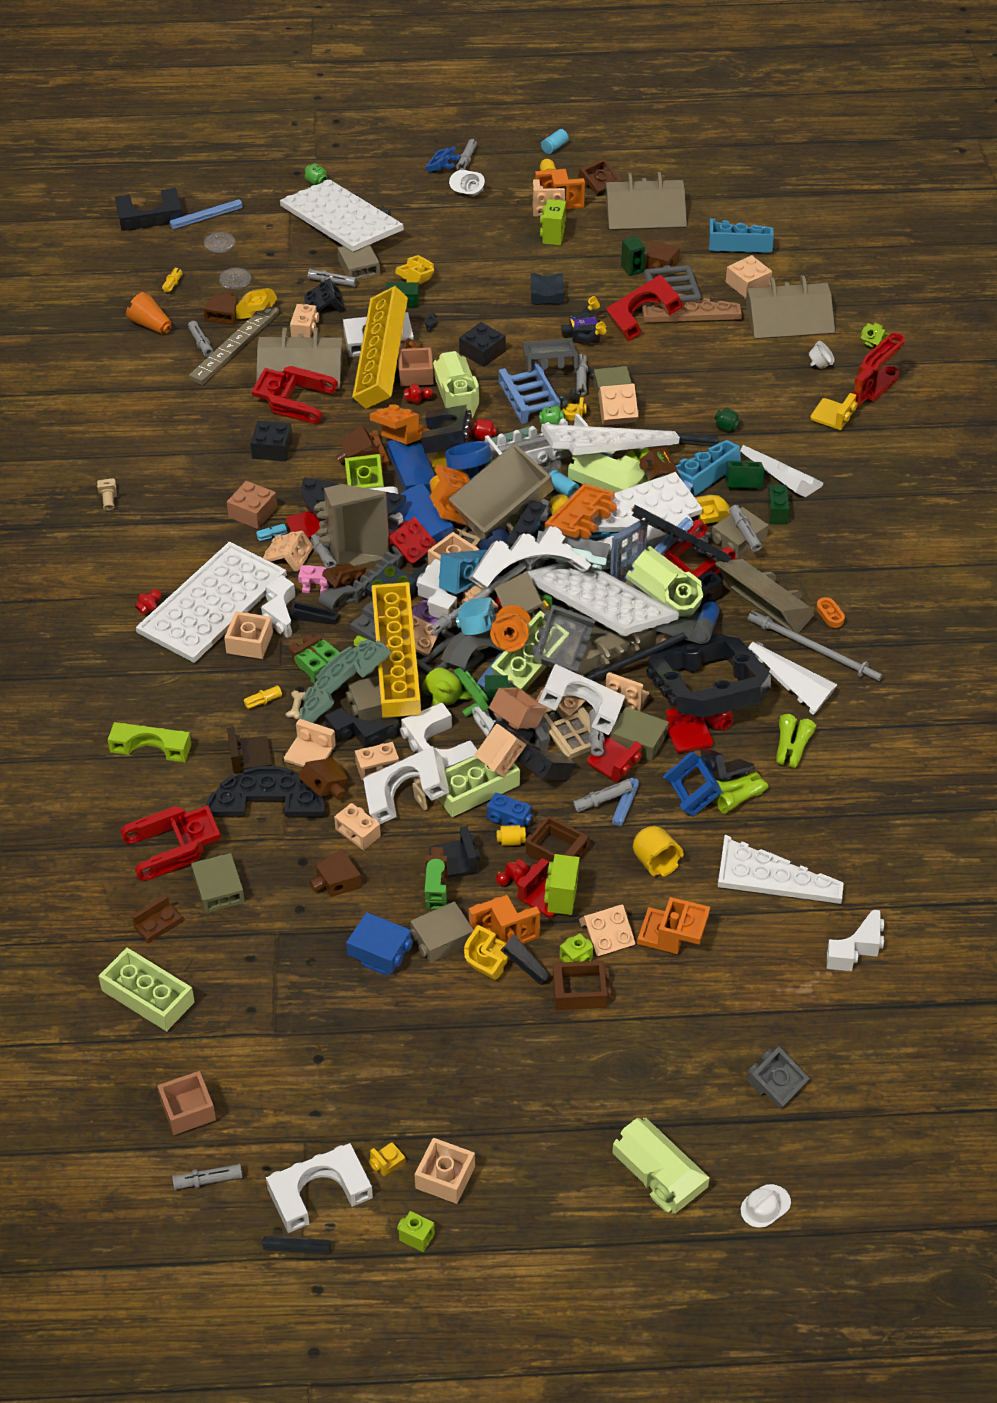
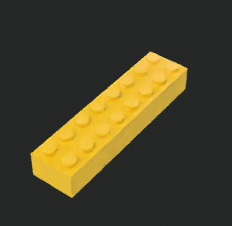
M396 286L370 298L353 391V398L365 409L389 399L392 395L408 297Z
M409 582L372 585L376 641L382 642L392 652L385 661L378 664L382 718L421 715Z

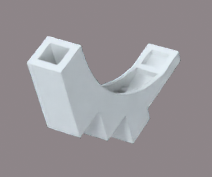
M550 526L546 528L537 542H535L536 539L530 534L523 533L517 538L511 549H508L509 546L506 543L496 540L491 544L468 579L480 588L485 589L504 568L514 562L533 557L560 559L570 563L581 572L587 571L591 564L585 556L576 554L570 545L562 543L565 536L562 535L560 529Z

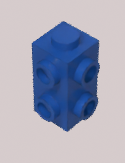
M495 792L487 805V819L505 826L520 825V827L526 828V826L531 825L533 815L531 814L532 806Z

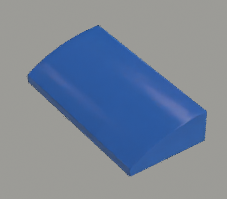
M395 440L387 441L388 453L403 490L406 491L413 486L423 483L430 492L429 482L435 474L424 453L421 442L415 441L406 445Z
M423 483L401 493L406 495V502L399 511L402 514L403 521L405 519L409 521L415 516L435 542L443 540L453 532V525L449 520H444L439 516L429 497L431 494Z

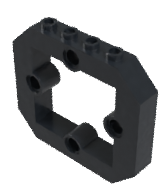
M712 634L709 641L704 644L689 640L678 642L652 654L648 659V668H646L647 677L654 682L655 687L661 691L662 696L666 697L670 706H673L678 713L703 718L759 704L771 690L770 672L737 637ZM726 658L733 665V676L744 680L732 683L727 680H718L713 683L712 688L691 692L682 682L681 674L673 670L681 668L692 671L698 670L702 667V663Z

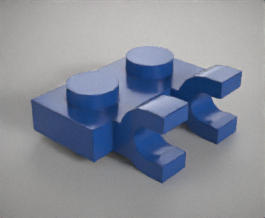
M456 147L438 150L425 167L427 171L437 172L442 169V166L447 169L453 168L455 164L454 162L449 163V158L455 161L461 157L460 154L455 155L453 153Z

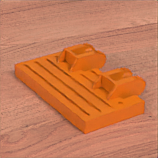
M584 483L545 522V529L550 526L557 527L562 531L563 535L589 539L591 533L596 532L598 528L592 521L596 517L607 519L611 516L610 512L617 510V505L612 502L615 499V493Z

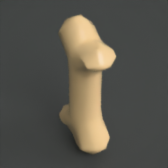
M295 690L291 693L294 702L292 709L286 713V717H294L296 720L300 719L299 710L301 701L306 694L305 692L299 693Z

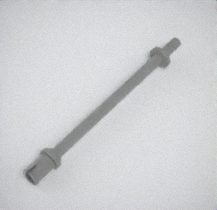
M541 557L520 560L519 565L470 600L485 598L495 591V587L509 581L521 571L525 570L527 572L532 570L531 564ZM461 606L449 615H441L438 621L428 627L429 631L433 629L431 634L437 636L444 629L450 628L453 625V620L458 617V611H460Z
M754 610L748 616V621L761 626L763 630L772 629L857 670L859 677H863L865 674L878 681L882 678L881 673L868 668L869 663L867 661L860 664L774 623L770 616H764Z

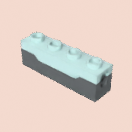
M544 531L538 532L537 541L542 536ZM564 535L565 538L562 543L570 545L576 554L585 556L592 569H607L611 552L610 544ZM541 557L539 559L549 560L550 557ZM556 559V562L566 564V561Z

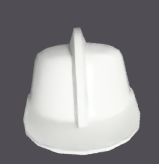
M459 170L451 175L449 184L456 192L476 196L483 192L485 180L481 173Z
M817 341L809 352V357L812 360L810 365H816L819 369L832 365L835 361L832 352L822 341Z
M774 1184L762 1186L752 1191L742 1202L741 1215L750 1226L757 1228L766 1227L789 1210L791 1205L790 1196L780 1186Z

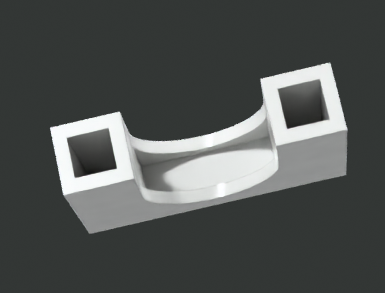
M408 312L405 313L399 349L414 348V337ZM367 317L343 319L344 336L349 357L360 356Z
M555 664L538 703L556 711L562 697L568 695L580 697L589 702L595 709L596 715L591 727L609 735L617 720L625 696Z
M443 703L437 704L421 711V715H411L401 719V735L409 741L412 751L419 753L432 747L427 743L430 737L452 728V715ZM471 740L450 749H436L442 756L444 769L475 756V753L478 751Z
M433 746L363 778L369 813L372 818L377 819L382 824L397 817L394 806V793L403 781L411 777H420L422 790L431 800L449 793L442 756Z
M350 1143L338 1146L325 1154H318L308 1161L296 1163L288 1169L276 1171L266 1177L268 1191L288 1233L309 1225L308 1212L300 1197V1191L310 1180L326 1177L337 1181L342 1186L352 1207L373 1198L372 1186Z

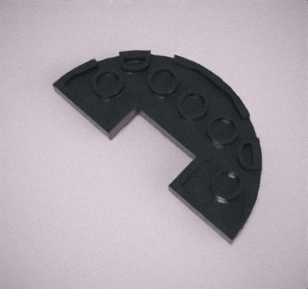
M304 477L302 481V498L307 510L317 516L320 511L314 510V507L319 502L325 501L324 488L338 485V483ZM386 492L388 516L397 514L406 502V495Z
M634 504L631 510L633 517L641 521L645 518V523L668 535L672 532V537L683 543L689 541L692 543V548L704 555L706 552L712 554L711 558L716 561L723 560L727 563L729 562L731 556Z
M278 766L253 767L243 770L244 773L237 776H229L220 783V787L214 793H211L206 803L213 817H245L246 801H285V817H325L323 798L298 777V774L293 773V770Z

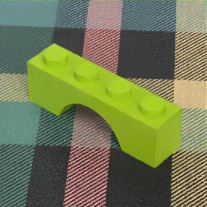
M114 722L108 737V744L111 753L126 755L142 746H155L165 753L166 760L186 762L191 748L190 732Z

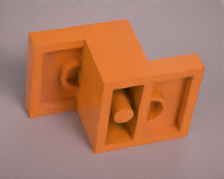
M566 169L535 171V180H539L540 186H543V189H565L566 209L584 208V178L569 180Z
M389 405L387 408L377 409L376 412L370 413V420L381 424V436L406 445L420 440L422 431L430 430L419 424V414L412 412L410 409L400 408L398 405Z
M437 464L434 470L440 481L429 496L442 519L455 521L459 525H468L449 502L448 498L469 482L470 478L467 473Z
M508 895L469 908V924L473 929L479 925L495 933L496 938L505 943L513 935L522 944L540 938V911L537 906L517 913Z
M672 897L669 898L665 911L648 907L637 944L678 954L682 940L700 945L710 914V907Z

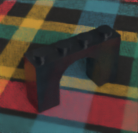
M176 188L161 190L162 204L153 210L136 209L132 205L130 195L115 197L121 231L170 224L171 220L182 217V209Z
M467 405L426 412L425 420L427 428L430 430L422 431L421 435L425 454L448 450L469 440L468 433H470L469 427H471L472 413L471 410L467 409Z
M530 501L505 541L509 546L508 549H511L517 538L523 533L530 534L536 539L535 542L537 541L538 532L544 531L548 515V505ZM519 561L504 568L502 576L519 565Z
M495 721L492 729L496 724H499L526 744L517 758L519 762L544 780L569 779L577 764L564 753L548 752L531 744L530 740L535 732L530 728L515 729L509 725L508 721Z

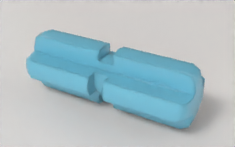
M285 524L271 527L272 529L259 530L256 532L259 541L272 538V536L276 537L286 534L287 528Z

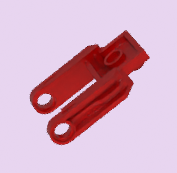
M889 334L865 356L858 368L859 374L854 381L855 390L853 394L856 395L855 402H857V407L866 399L875 402L898 380L899 371L897 367L886 366L881 371L880 368L904 346L905 337L902 334Z
M294 366L283 368L281 372L264 368L252 390V396L268 400V405L275 414L312 424L319 423L323 415L322 411L320 412L318 409L308 406V404L289 400L295 385L332 394L338 386V381L332 376Z
M695 520L693 526L687 532L701 539L706 534L708 526L701 520ZM677 540L663 554L666 559L682 571L690 572L696 578L711 570L716 574L720 572L715 564L718 561L711 557L691 572L678 558V556L692 546V543L689 541L683 543ZM730 546L721 550L731 556L730 560L735 559L736 552Z
M208 805L191 812L174 806L128 823L121 828L120 834L126 844H133L174 829L180 845L177 848L152 856L149 860L141 862L134 867L139 880L147 881L188 866L191 863L198 862L204 852L203 846L221 839L220 832ZM132 831H136V832H135L134 834H132V835H127L128 833H130V832H132Z

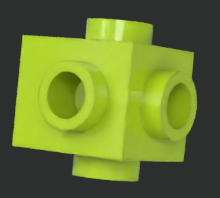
M868 323L862 329L861 339L865 341V345L873 348L874 345L877 346L890 333L883 330L882 325Z
M580 933L575 937H570L565 943L560 945V959L563 962L591 961L593 959V944Z

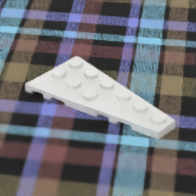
M725 835L718 887L841 904L843 882L821 873L817 875L807 871L808 868L804 866L797 867L790 864V861L762 849L755 850L748 847L749 844L745 842L738 843L731 840L730 836Z

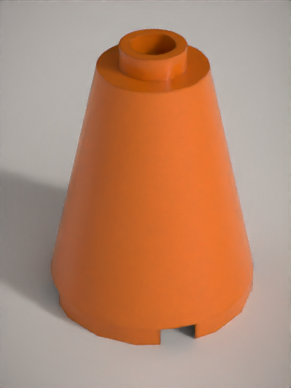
M141 292L131 300L132 306L130 308L127 307L126 317L130 321L160 334L170 331V319L150 294Z

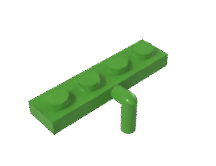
M460 667L454 670L462 686L475 702L462 711L465 717L471 715L472 708L476 706L482 712L489 708L486 703L488 698L473 677L470 676L469 672H464Z

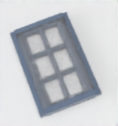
M639 520L618 532L612 538L610 575L622 582L626 581L624 577L629 570L633 569V563L647 547L648 524L644 520Z

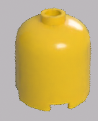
M649 826L642 829L634 838L633 851L652 876L655 877V875L661 874L664 877L678 868L677 862L684 855L683 849L664 829L657 826Z

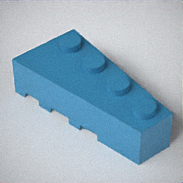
M710 218L709 250L714 252H772L774 237L772 227L759 225L748 227L745 223L733 225L729 224V221L726 220L720 223L715 222L716 219Z
M725 440L708 448L707 452H698L694 458L689 460L685 458L680 461V464L676 465L680 479L682 481L686 480L693 485L691 488L693 496H696L725 475L727 461H741L740 446Z
M487 550L442 553L439 588L458 594L476 585L468 578Z

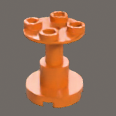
M508 605L501 608L496 614L490 635L493 643L498 648L500 647L509 652L516 651L522 648L527 641L529 635L528 624L531 618L523 607Z

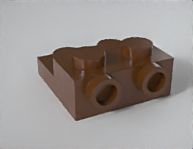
M605 158L595 160L592 164L581 167L578 174L579 179L584 178L585 187L590 186L596 195L606 191V182L622 181Z

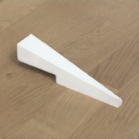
M743 445L740 450L752 461L762 462L767 472L804 497L818 490L823 485V482Z
M754 642L748 647L750 651L759 657L758 660L762 664L765 663L770 668L769 672L788 691L791 690L799 696L797 700L800 703L805 702L810 707L809 712L813 715L831 696L837 684Z

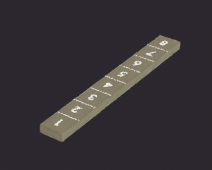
M272 306L257 311L252 318L244 323L189 374V380L204 385L279 314V309Z

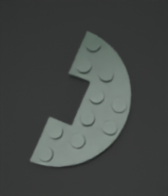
M365 640L359 642L357 647L352 648L350 646L336 655L315 677L317 681L314 686L308 687L303 698L305 704L304 707L300 708L299 718L315 723L318 717L328 711L334 704L331 693L334 690H338L342 683L355 675L356 671L361 677L370 674L379 663L389 657L392 653L390 649L378 640L376 642Z

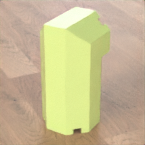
M456 351L442 353L439 356L440 359L433 362V375L445 408L467 405V409L471 410L473 418L479 405V385L475 376H472L464 356L461 357Z
M601 453L573 455L572 459H575L574 464L570 463L568 467L569 479L614 493L647 482V475L644 470L640 469V462L628 456L616 460Z
M651 546L641 553L632 565L634 570L632 572L629 570L626 575L629 581L650 597L679 612V616L691 617L701 604L703 598L701 581L690 572L682 571Z
M636 1118L621 1131L622 1139L620 1141L616 1139L613 1143V1154L644 1183L646 1189L649 1186L651 1187V1198L665 1212L672 1210V1213L676 1214L708 1188L709 1177L647 1118H643V1120Z

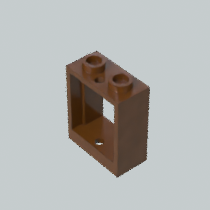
M547 816L544 821L539 822L535 832L532 835L530 834L525 841L526 855L538 861L542 858L549 862L554 861L555 854L539 846L549 834L572 845L564 854L566 856L579 857L580 860L589 849L588 835L550 816Z
M604 961L553 963L552 976L555 1010L607 1008V999H611L610 986H606V982H609V970L604 969ZM599 976L600 992L564 993L563 977Z

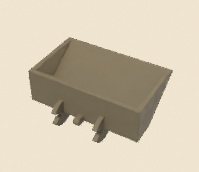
M629 172L627 182H606L605 203L609 229L687 227L683 180L662 181L661 172H657L656 181H646V178H642V181L632 182V173Z
M800 275L801 283L799 285L790 286L789 282H784V286H776L774 277H770L769 287L747 288L746 311L754 339L835 333L832 299L828 283L806 284L805 276Z
M286 327L282 329V337H259L257 347V381L264 368L281 372L283 368L294 366L332 376L338 381L336 389H340L343 364L342 338L319 337L318 328H314V337H303V334H299L298 337H287ZM295 385V389H310Z
M514 443L448 498V500L475 535L481 540L483 538L487 540L493 536L492 532L497 529H504L505 532L511 533L513 530L512 525L520 519L530 501L540 502L554 489L551 476Z
M344 484L324 488L325 501L316 504L314 510L320 511L317 517L326 520L319 522L320 529L316 532V535L323 536L319 539L320 543L328 544L329 551L337 563L335 566L350 563L356 568L380 562L386 551L389 552L386 492Z
M743 559L729 560L728 563L725 561L715 563L732 590L785 628L798 634L814 616L811 607L801 601V592L798 590H785L775 582L776 575L773 572L762 573Z
M600 622L595 623L577 674L585 677L593 673L595 669H602L655 645L657 631L654 628H648L641 632L631 633L628 636H621L618 632L605 627L604 624ZM583 629L569 635V642L555 657L557 661L571 665Z

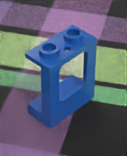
M694 752L686 755L683 760L663 776L665 780L672 784L682 801L680 804L681 809L693 817L723 792L703 758ZM698 767L707 782L692 795H689L682 784V780Z

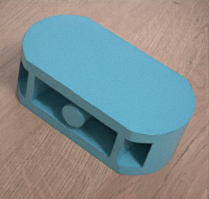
M477 598L462 604L460 611H458V617H456L457 626L461 628L462 634L475 635L491 629L495 620L492 599Z

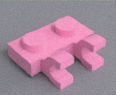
M301 565L298 580L299 583L303 584L302 593H310L311 583L320 584V594L325 589L329 590V584H332L322 576L324 569H327L326 567Z

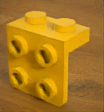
M850 393L843 404L823 398L811 414L810 419L817 423L842 430L845 423L849 421L851 414L857 408V402H855L856 395Z

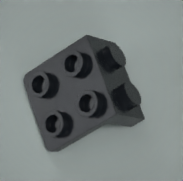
M708 748L700 750L701 757L714 777L720 780H729L732 778V775L736 774L746 775L750 773L749 770L755 769L754 764L745 760L736 759L724 763L723 754Z
M468 826L459 827L460 840L429 847L430 855L431 847L444 848V856H447L448 878L477 872V861H480L478 849H474V835L469 833Z

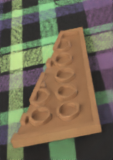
M707 298L682 302L683 308L670 316L660 304L650 302L642 305L644 322L650 323L741 319L742 316L740 304L719 301L718 303L710 302V299Z

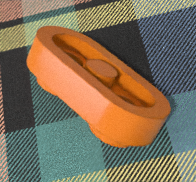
M824 597L817 601L816 610L828 626L839 628L844 624L845 615L834 600Z

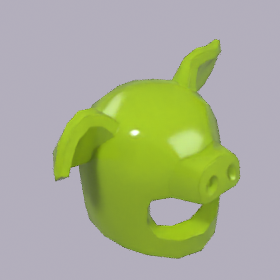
M441 667L432 670L422 684L421 690L427 696H433L431 706L440 703L446 706L454 704L458 699H472L468 692L462 690L463 686L460 679L449 670Z

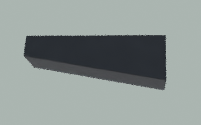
M293 601L290 610V619L335 625L338 617L337 611Z
M515 935L500 950L540 985L549 976Z

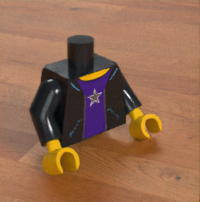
M595 296L588 300L589 306H586L580 313L569 317V325H561V334H571L574 343H600V334L604 335L606 333V325L603 321L598 323L595 311H592V309L600 307V303Z

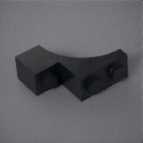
M342 708L325 715L326 727L334 730L337 743L355 735L364 748L377 746L379 743L394 738L399 734V721L396 717L380 721H367L351 716Z

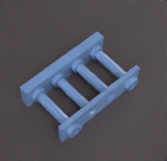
M533 361V370L531 372L511 375L507 373L505 368L499 369V384L522 424L528 423V415L530 413L541 411L544 407L556 405L560 408L562 407L561 401L555 394L544 375V370L537 361ZM532 377H535V379L537 380L535 382L526 383L518 386L516 384L514 385L513 383L515 381L524 380ZM539 387L542 389V392L525 396L519 394V392ZM547 398L549 401L533 406L525 405V402Z

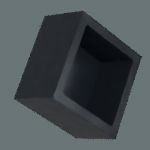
M482 322L459 337V353L483 367L506 351V336Z
M257 420L250 443L252 459L286 462L293 439L291 423Z

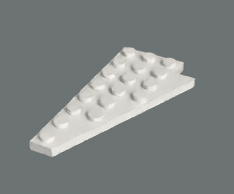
M553 424L541 425V432L554 450L563 451L564 449H569L573 455L600 452L613 454L618 450L644 449V447L679 444L680 438L675 431Z
M674 472L616 492L615 499L612 502L617 505V510L610 512L611 516L607 519L596 517L592 522L598 527L596 532H620L639 521V519L632 516L633 512L631 510L635 504L677 526L686 517L691 519L693 516L702 514L703 508L677 473Z

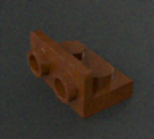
M348 563L324 569L322 576L335 588L353 584L355 580L360 582L361 576L365 574L367 568L365 566L355 568Z
M164 895L147 907L138 910L132 915L134 929L147 943H150L182 923V917L170 905L169 898Z

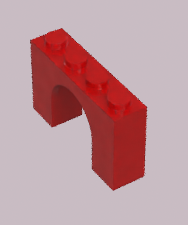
M660 274L605 309L610 320L626 340L629 341L642 333L638 322L633 317L634 311L639 306L650 302L658 303L670 316L683 308L679 295Z

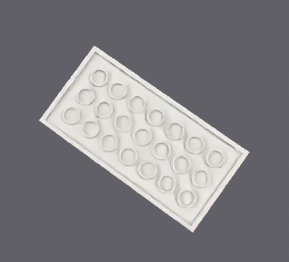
M325 180L323 183L313 185L311 188L301 190L294 195H289L280 200V206L351 251H356L404 230L402 223L331 180Z
M228 542L136 627V632L195 663L227 632L235 611L247 613L266 595V586L281 575L285 577L287 575L286 570Z
M566 562V564L557 563L527 571L535 586L542 589L543 592L549 593L555 599L565 602L568 606L604 624L605 627L618 632L621 636H628L634 632H641L644 629L677 620L679 612L602 570L592 569L591 566L587 571L581 572Z

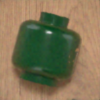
M727 407L722 411L718 410L714 417L716 427L726 433L735 431L741 421L739 414Z

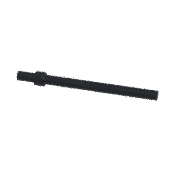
M684 632L677 634L607 667L595 669L593 673L585 676V678L592 681L597 679L599 681L608 673H612L687 639Z

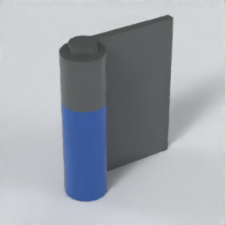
M706 602L703 604L701 611H695L691 617L678 616L677 620L654 627V630L672 636L684 632L686 640L699 644L707 643L712 635L720 612L719 606L714 602Z

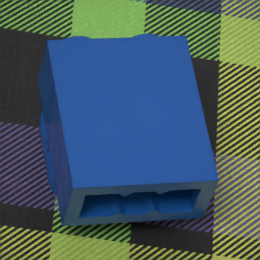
M366 912L346 942L347 955L360 960L361 964L368 969L388 975L396 967L400 966L404 954L411 949L413 940L411 939V930Z

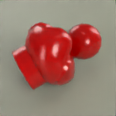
M415 383L404 390L407 403L413 402L414 404L421 403L423 398L430 399L434 394L431 388H424L421 391V388Z
M153 589L149 594H139L138 602L134 605L135 608L144 616L148 612H153L157 608L156 602L161 599V592Z
M518 859L516 862H508L505 865V872H497L496 883L499 886H506L511 878L517 884L522 876L525 877L530 868L521 859Z

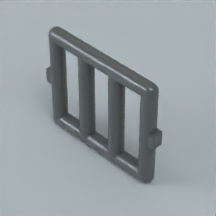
M668 265L663 266V268L644 270L647 282L654 279L651 275L686 272L687 275L664 277V279L668 283L689 281L690 285L671 286L676 293L693 292L691 295L679 296L681 302L701 299L697 283L689 265L674 267Z
M447 629L439 633L446 637V640L430 651L428 656H424L421 659L416 657L417 667L427 674L436 668L446 669L451 665V663L445 661L434 669L427 665V663L444 651L448 643L456 636ZM475 649L471 653L474 657L467 662L465 669H461L464 672L468 671L471 673V669L484 659V653Z

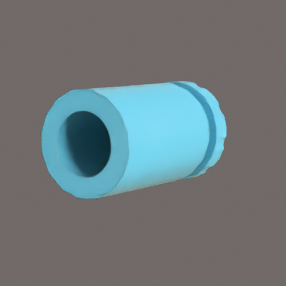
M563 129L554 132L541 142L543 151L551 154L568 142V134Z
M553 470L549 473L552 478L553 489L560 494L567 495L570 498L579 489L577 483L559 471Z

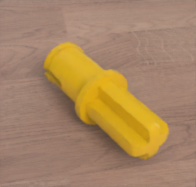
M174 268L172 273L166 277V282L162 286L165 293L170 292L178 284V280L183 274L181 269L176 273L178 268Z
M276 685L273 688L265 691L260 690L259 693L245 698L244 703L248 709L261 704L266 705L268 701L282 697L280 687Z

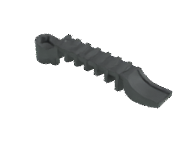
M393 544L394 554L386 551L379 565H375L374 571L370 569L367 576L362 575L360 582L355 580L353 587L347 585L338 589H325L319 596V604L330 610L338 611L345 604L359 603L362 598L367 597L368 593L365 587L389 563L401 569L405 565V557Z

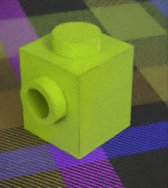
M411 1211L406 1218L403 1217L397 1227L399 1241L422 1252L425 1251L435 1235L434 1222Z

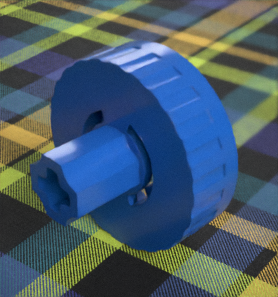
M476 441L460 444L448 449L445 452V457L449 468L455 470L463 469L464 473H467L471 480L480 472V465L492 460L490 443Z

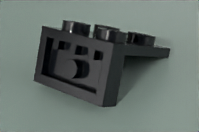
M330 278L304 294L305 304L316 306L317 312L329 304L340 313L345 310L341 291Z

